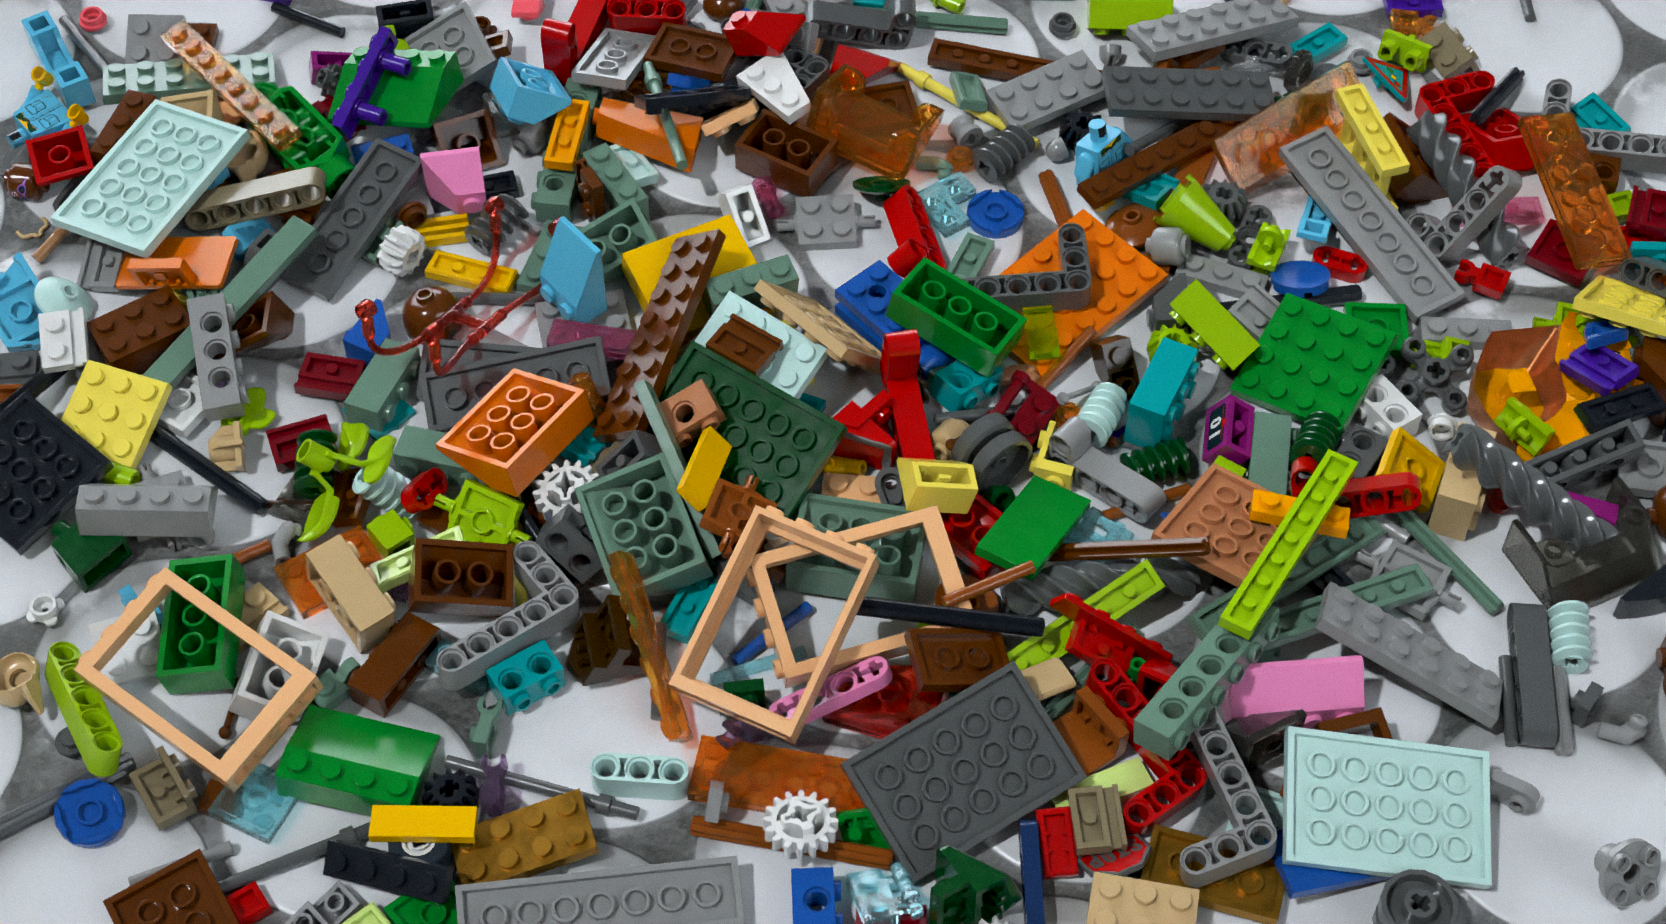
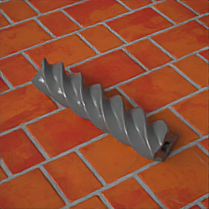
M1427 110L1406 131L1414 144L1419 147L1423 160L1433 169L1437 182L1448 193V198L1454 207L1480 179V177L1474 176L1476 161L1473 157L1460 153L1461 137L1446 131L1447 115L1445 113L1432 114ZM1485 198L1480 203V209L1485 205ZM1504 207L1476 237L1481 252L1491 261L1492 266L1509 268L1518 257L1528 252L1530 248L1518 244L1519 228L1514 224L1503 221Z
M1462 423L1452 440L1443 448L1442 452H1451L1454 466L1461 471L1476 470L1479 484L1483 488L1501 489L1504 503L1507 506L1526 507L1528 519L1533 525H1550L1553 538L1557 543H1575L1580 560L1584 562L1599 560L1602 566L1606 563L1610 552L1622 540L1621 534L1611 523L1596 517L1587 505L1572 499L1561 486L1548 481L1537 468L1522 462L1513 450L1498 444L1484 429Z
M1180 557L1137 558L1135 560L1111 559L1105 563L1086 561L1078 563L1073 567L1052 565L1043 568L1033 581L1023 577L999 588L1004 613L1008 614L1012 610L1017 614L1028 616L1036 613L1043 606L1051 611L1059 612L1050 607L1049 604L1051 599L1065 593L1076 594L1085 600L1145 559H1148L1165 585L1164 588L1150 596L1148 600H1159L1170 590L1180 596H1191L1196 591V585H1200L1201 582L1197 567L1194 564Z

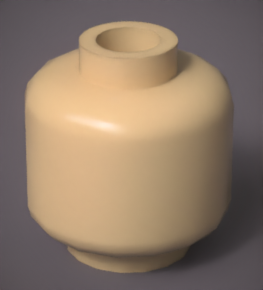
M949 418L944 420L930 434L936 460H952V451L946 448L945 443L948 439L959 437L970 426L967 422Z

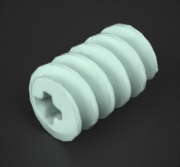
M1102 382L1096 385L1077 415L1078 418L1088 425L1091 431V446L1094 448L1105 446L1126 411L1127 393L1116 384Z
M388 466L380 480L373 484H367L363 481L365 468H361L358 471L352 484L354 493L362 494L364 499L371 500L375 506H380L384 511L389 512L394 509L399 516L406 517L407 519L415 515L407 512L401 503V492L411 482L409 478H405L401 473Z
M1577 600L1559 602L1549 608L1547 612L1551 664L1563 666L1566 674H1578L1587 671L1589 668L1587 661L1591 660L1593 656L1590 649L1592 641L1589 638L1591 630L1588 626L1590 624L1588 616L1589 607L1586 603Z

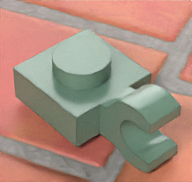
M353 657L346 659L336 674L328 668L318 676L323 689L312 700L315 706L333 710L351 696L347 683L352 672L361 667Z
M480 697L477 701L479 721L477 725L473 724L471 727L469 744L474 747L476 759L490 760L498 732L497 723L502 717L504 709L500 699L497 700L496 706L493 709H485V697Z

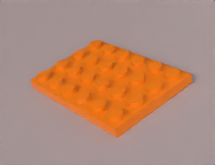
M1084 209L1064 224L1076 223L1082 226L1085 231L1092 278L1090 303L1085 308L1077 310L1021 314L1027 318L1018 344L1008 354L1018 364L1035 365L1038 368L1036 371L1039 373L1040 378L1087 326L1093 327L1097 332V335L1090 341L1093 342L1168 282L1169 274ZM1060 227L999 275L1060 271L1057 254L1058 231Z

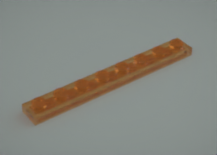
M184 20L172 26L161 35L166 45L279 152L303 136L300 129Z

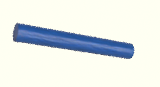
M807 601L782 618L785 631H788L813 612L812 606ZM763 633L730 657L735 666H741L766 647Z

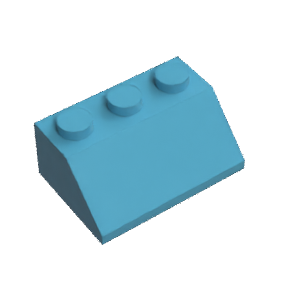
M500 56L490 89L509 121L519 125H524V122L536 124L570 106L572 100L553 71Z

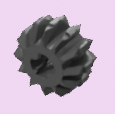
M1226 178L1223 182L1213 179L1211 184H1204L1203 189L1231 224L1234 221L1240 222L1248 204L1245 197V189L1238 188L1237 182L1227 183Z

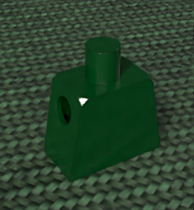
M59 520L51 530V534L56 537L52 541L51 546L57 560L84 593H87L132 555L125 536L80 535L77 521L71 525L66 520Z

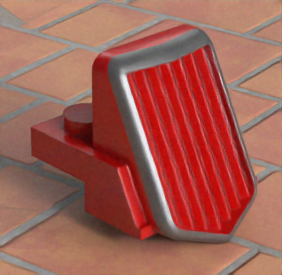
M883 389L862 408L852 400L833 417L834 420L842 423L848 429L832 454L833 456L865 460L867 466L879 470L895 465L897 443L887 434L890 429V415L892 413V396Z

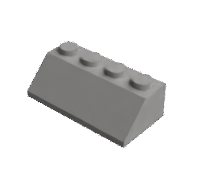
M90 483L79 485L75 505L79 534L91 536L211 537L218 486Z

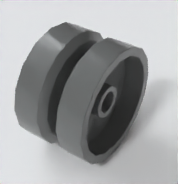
M994 412L974 421L963 431L955 442L951 459L952 461L972 464L978 489L985 493L992 485L1007 486L1027 466L1032 456L1033 447L1020 432L1015 431L1013 425L1003 414Z
M1408 869L1396 873L1385 883L1373 914L1372 922L1373 924H1456L1459 916L1458 898L1452 887L1440 876L1426 870Z

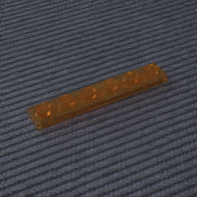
M618 550L608 555L611 562L609 570L612 579L618 584L621 593L619 598L620 605L623 611L628 614L631 623L629 632L633 642L638 645L641 654L639 660L641 669L648 676L652 687L650 689V697L654 705L659 709L662 718L660 721L661 730L664 736L669 739V742L686 743L693 740L694 736L681 696L675 693L669 685L673 672L634 554Z

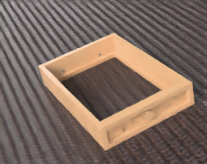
M755 505L669 685L675 693L795 745L880 564L877 555L874 554L875 551L862 543H857L856 546L844 542V537L833 531L827 530L826 533L815 530V526L804 519L797 518L796 521L784 517L785 514L775 507L767 506L764 509ZM766 532L860 570V574L791 720L696 679Z
M937 505L836 532L844 537V542L855 545L923 526L945 594L947 595L965 587ZM798 544L756 554L745 575L748 587H754L757 598L753 599L757 617H764L767 629L762 630L765 644L768 649L773 648L776 659L772 660L777 680L783 679L785 688L809 682L820 658L818 656L795 663L766 570L767 568L819 554ZM970 600L953 606L972 609ZM932 624V625L925 626V627H922V628H958V627H950V626H942V625H933V624ZM906 632L839 650L828 676L873 656H881L888 660L909 654L904 638Z
M166 567L148 580L146 588L142 593L126 605L119 619L103 631L100 640L91 650L86 651L80 657L77 666L73 669L85 683L234 793L323 689V685L316 674ZM172 590L291 675L220 760L100 672Z

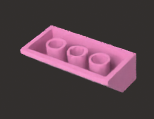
M1362 655L1251 663L1245 670L1240 683L1231 686L1227 691L1225 700L1221 704L1228 733L1242 736L1266 731L1283 733L1288 726L1313 729L1318 722L1364 711V662Z

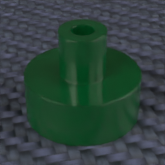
M999 484L990 486L983 496L985 500L1002 513L1005 512L1016 498L1011 488Z

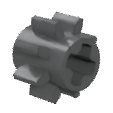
M328 64L327 68L323 67L320 69L316 77V86L322 89L321 96L325 97L327 94L334 98L342 66Z

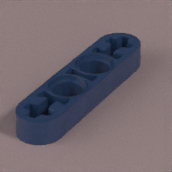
M1036 819L1019 820L1018 839L1024 924H1045L1038 824Z

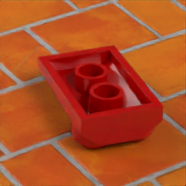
M977 493L968 514L940 513L953 553L969 566V572L973 577L983 580L1006 570L975 555L977 544L1003 513Z

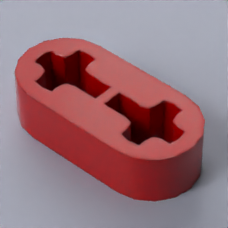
M1320 246L1313 252L1311 262L1325 266L1330 271L1331 278L1355 284L1360 283L1366 277L1368 265L1358 254L1330 246Z
M431 468L417 475L401 492V503L405 510L410 514H417L433 506L434 501H438L435 499L438 494L444 495L448 490L446 475L439 468Z

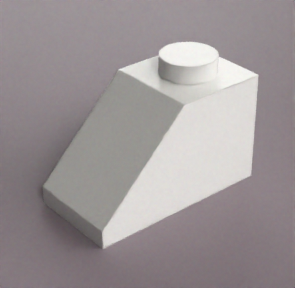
M740 184L716 194L723 216L731 214L748 247L771 239L752 184Z

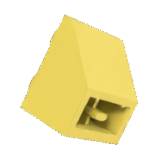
M898 457L896 462L906 511H917L937 505L940 513L968 514L979 490L972 464L952 460Z

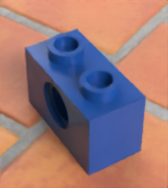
M833 867L791 869L793 924H843L842 912H835V902L841 901V880H834ZM819 904L825 908L820 911H814L809 907Z

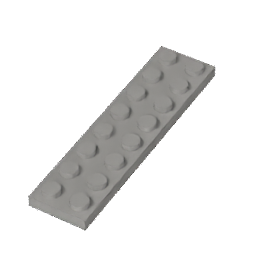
M1327 125L1279 148L1278 156L1357 254L1365 261L1369 269L1398 304H1405L1406 314L1414 324L1419 322L1421 317L1431 316L1463 299L1465 292Z
M737 856L455 885L458 924H746Z

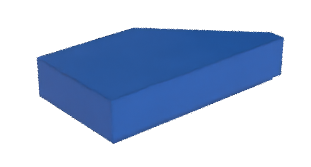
M1608 319L1587 323L1583 331L1585 345L1589 350L1625 341L1628 339L1629 329L1615 327L1609 324Z

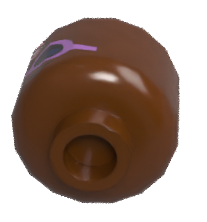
M17 162L10 169H7L4 174V189L9 192L12 198L17 200L38 201L44 192H48L50 189V184L37 187L31 163Z

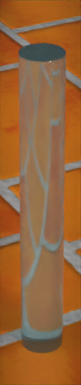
M804 645L791 649L795 661L807 658ZM775 654L710 673L711 683L713 686L723 684V682L733 681L772 669V660H775L776 656Z

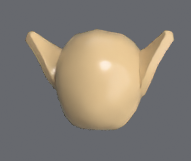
M255 130L249 131L251 138L227 165L229 171L238 177L241 182L256 179L257 175L267 165L268 145L265 139Z
M14 652L0 659V705L3 707H19L28 702L38 715H42L44 713L38 660L24 652Z

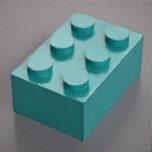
M1163 337L1129 402L1123 441L1143 448L1148 445L1154 447L1155 443H1165L1167 439L1172 438L1175 429L1172 425L1175 420L1180 422L1186 404L1183 403L1186 398L1191 400L1196 389L1197 382H1194L1200 368V363L1196 362L1198 349Z

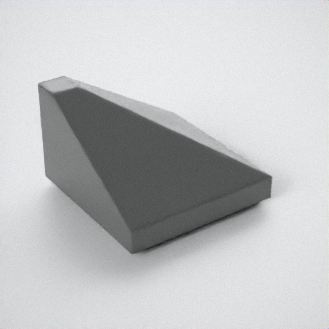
M26 143L4 155L1 178H4L6 170L10 169L13 164L17 162L31 163Z

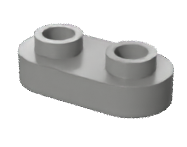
M1490 766L1491 799L1508 806V808L1517 813L1531 812L1536 808L1540 798V793L1536 787Z

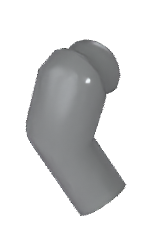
M292 521L282 523L272 539L271 544L277 566H286L291 563L288 544L291 539L297 540L302 535L303 530L299 523H293Z
M1640 714L1631 715L1630 721L1621 726L1601 721L1597 737L1628 745L1644 737L1647 732L1645 727L1648 721L1645 716Z

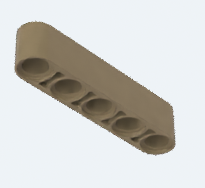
M306 167L206 190L186 213L185 223L192 230L205 231L318 205L325 198L326 174L320 168Z

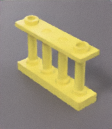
M1360 83L1337 88L1334 98L1345 116L1342 129L1333 131V133L1398 211L1399 208L1388 189L1391 177L1408 173L1410 163L1364 84Z

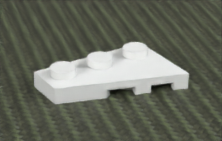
M783 52L780 56H765L736 75L739 85L750 88L751 95L789 125L812 110L810 100Z

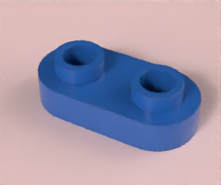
M669 72L667 84L672 85L671 91L708 88L712 85V80Z

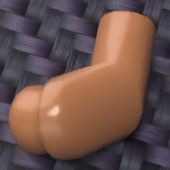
M1019 364L1007 367L1003 372L1001 388L1012 382L1011 376L1016 370L1024 371L1030 376L1031 380L1037 382L1040 379V375L1036 371L1038 368L1033 364Z

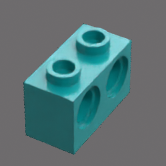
M957 360L935 373L930 395L949 412L973 409L979 402L986 398L994 397L1000 391L1004 370L999 366L990 378H987Z
M544 639L485 670L489 688L497 700H502L503 709L508 716L517 711L526 710L532 703L545 696L556 694L566 685L564 668ZM540 671H547L546 673L538 674ZM512 686H518L515 689H508Z

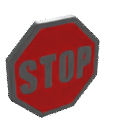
M1126 834L1127 851L1122 852V849L1112 850V853L1081 855L1078 857L1077 862L1090 877H1093L1094 872L1126 876L1144 868L1152 848L1139 834Z

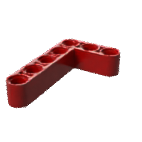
M578 0L568 22L545 18L540 35L544 69L553 71L562 86H566L567 78H571V71L602 33L608 20V0Z
M680 0L607 1V12L611 29L656 35L663 22L688 26L686 6Z
M1479 70L1423 85L1419 90L1415 105V116L1419 120L1427 110L1432 114L1445 113L1447 115L1446 131L1461 137L1460 153L1475 159L1476 168L1474 176L1481 178L1495 164L1460 114L1472 111L1493 89L1495 84L1494 76L1487 71Z
M916 329L885 333L880 358V372L883 388L892 396L890 420L897 443L898 457L935 459L917 379L921 355L918 332Z
M1099 658L1092 663L1085 680V686L1087 685L1094 694L1100 695L1105 701L1107 708L1126 723L1130 731L1128 742L1159 779L1131 798L1122 810L1126 834H1139L1143 837L1153 830L1154 824L1160 825L1193 802L1205 785L1207 775L1203 766L1187 747L1182 751L1178 750L1173 755V760L1168 761L1133 742L1134 719L1149 701L1115 661L1109 658ZM1096 675H1103L1106 678H1108L1109 681H1100L1096 677ZM1117 701H1126L1130 705V707H1122L1118 704ZM1181 778L1191 779L1195 786L1186 785ZM1155 796L1165 797L1169 804L1159 803ZM1129 814L1140 816L1143 822L1136 823L1132 821Z

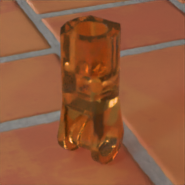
M580 372L574 374L568 381V385L585 390L594 419L588 426L596 429L598 418L607 406L601 399L589 373Z

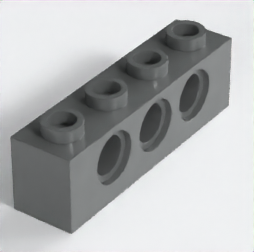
M1629 418L1524 463L1537 468L1548 481L1554 482L1566 490L1638 460L1645 447V443Z

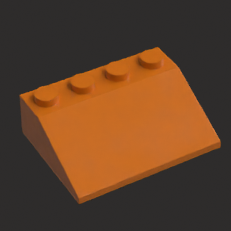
M513 368L435 446L437 450L492 489L518 497L594 419L584 389Z

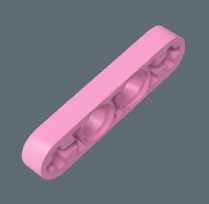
M873 656L828 676L818 695L822 696L823 699L818 705L812 707L805 724L888 686L892 681L893 673L886 659L881 656ZM879 670V674L874 676L873 672ZM862 677L864 682L860 683L858 678ZM846 682L854 683L850 690L838 692L842 684ZM805 688L777 700L770 706L769 710L781 716L787 713L788 716L786 718L791 720Z

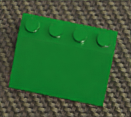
M368 47L356 48L345 61L327 119L329 123L333 122V114L337 108H340L345 98L346 88L353 82L357 74L358 64L361 59L365 58L369 50ZM415 48L408 50L395 49L394 55L411 60V72L407 77L384 70L368 104L386 109L388 117L383 126L430 128L464 82L456 52L440 49L433 51ZM362 119L358 123V125L378 126Z
M310 705L283 752L275 774L277 793L281 796L370 817L372 805L418 806L440 741V735Z

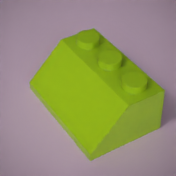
M1087 0V29H1094L1093 34L1110 35V29L1121 30V35H1126L1127 26L1137 24L1143 20L1149 21L1162 18L1165 15H1173L1174 0Z
M1197 279L1169 304L1172 308L1169 315L1181 327L1186 323L1194 331L1190 335L1191 338L1202 349L1207 345L1215 353L1211 358L1223 371L1226 368L1233 371L1260 346Z

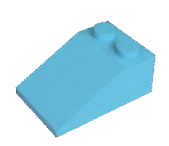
M562 216L557 222L540 272V293L546 302H552L559 309L560 314L565 320H571L580 328L607 311L602 254L596 245L566 217Z

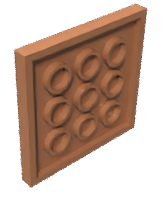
M1213 463L1154 530L1151 539L1207 537L1210 540V554L1180 558L1239 588L1278 528L1277 525L1249 520L1253 490H1270ZM1316 534V535L1314 536V538H1313L1312 541L1310 542V544H1309V546L1307 547V549L1305 550V552L1308 550V548L1312 545V543L1316 540V538H1317L1320 534Z

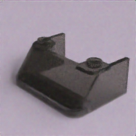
M1620 476L1614 478L1605 501L1619 505L1615 525L1621 533L1572 553L1564 542L1555 538H1547L1536 543L1518 519L1512 521L1502 547V552L1542 605H1545L1547 611L1553 605L1567 600L1581 601L1586 603L1589 609L1627 593L1660 569L1651 516Z

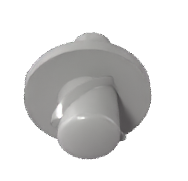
M1639 838L1602 846L1595 855L1594 866L1599 872L1598 884L1604 898L1617 906H1628L1640 901L1642 898H1651L1658 888L1656 880L1660 870L1661 853L1659 849Z

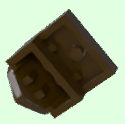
M608 594L597 613H583L572 631L573 641L570 644L565 661L566 669L582 686L645 673L652 668L653 656L646 625L641 621L627 620V613L622 607L620 595Z

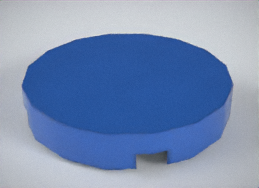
M992 189L984 190L975 194L969 201L966 217L968 225L977 234L992 239L1007 238L1015 234L1022 227L1024 207L1019 198L1008 191L999 190V192H992Z
M1305 260L1284 262L1277 265L1275 272H1271L1273 289L1284 296L1286 293L1298 297H1304V293H1312V296H1318L1330 287V271L1325 266L1316 262Z
M94 778L79 780L66 787L54 808L55 825L62 837L72 845L83 848L100 847L113 840L122 829L126 817L125 803L118 790L111 784L109 785L106 782H102V780Z

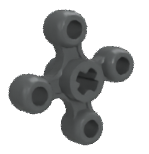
M1410 336L1406 338L1401 346V355L1403 359L1416 366L1418 375L1412 380L1399 382L1396 388L1401 393L1402 391L1409 392L1410 395L1404 396L1412 404L1416 402L1418 396L1423 392L1436 393L1440 397L1441 406L1447 414H1460L1467 405V396L1462 390L1452 386L1450 375L1456 371L1467 370L1472 365L1474 360L1473 350L1465 344H1459L1451 350L1447 358H1431L1426 351V344L1421 337ZM1410 347L1416 348L1417 351H1412ZM1458 356L1464 357L1465 360L1459 359ZM1430 372L1436 373L1437 379L1432 378V373ZM1450 400H1456L1458 404H1453Z

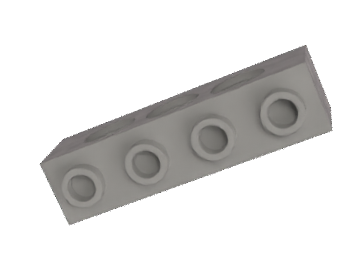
M224 293L186 299L202 408L207 421L212 422L245 416L244 404L249 403L246 385L241 386L240 376H245L242 358L236 357L235 349L241 347L238 331H232L231 322L236 321L233 303H227ZM215 326L221 327L216 332H209V330ZM217 354H225V356L219 360L213 359V357ZM229 381L227 386L217 387L220 382Z

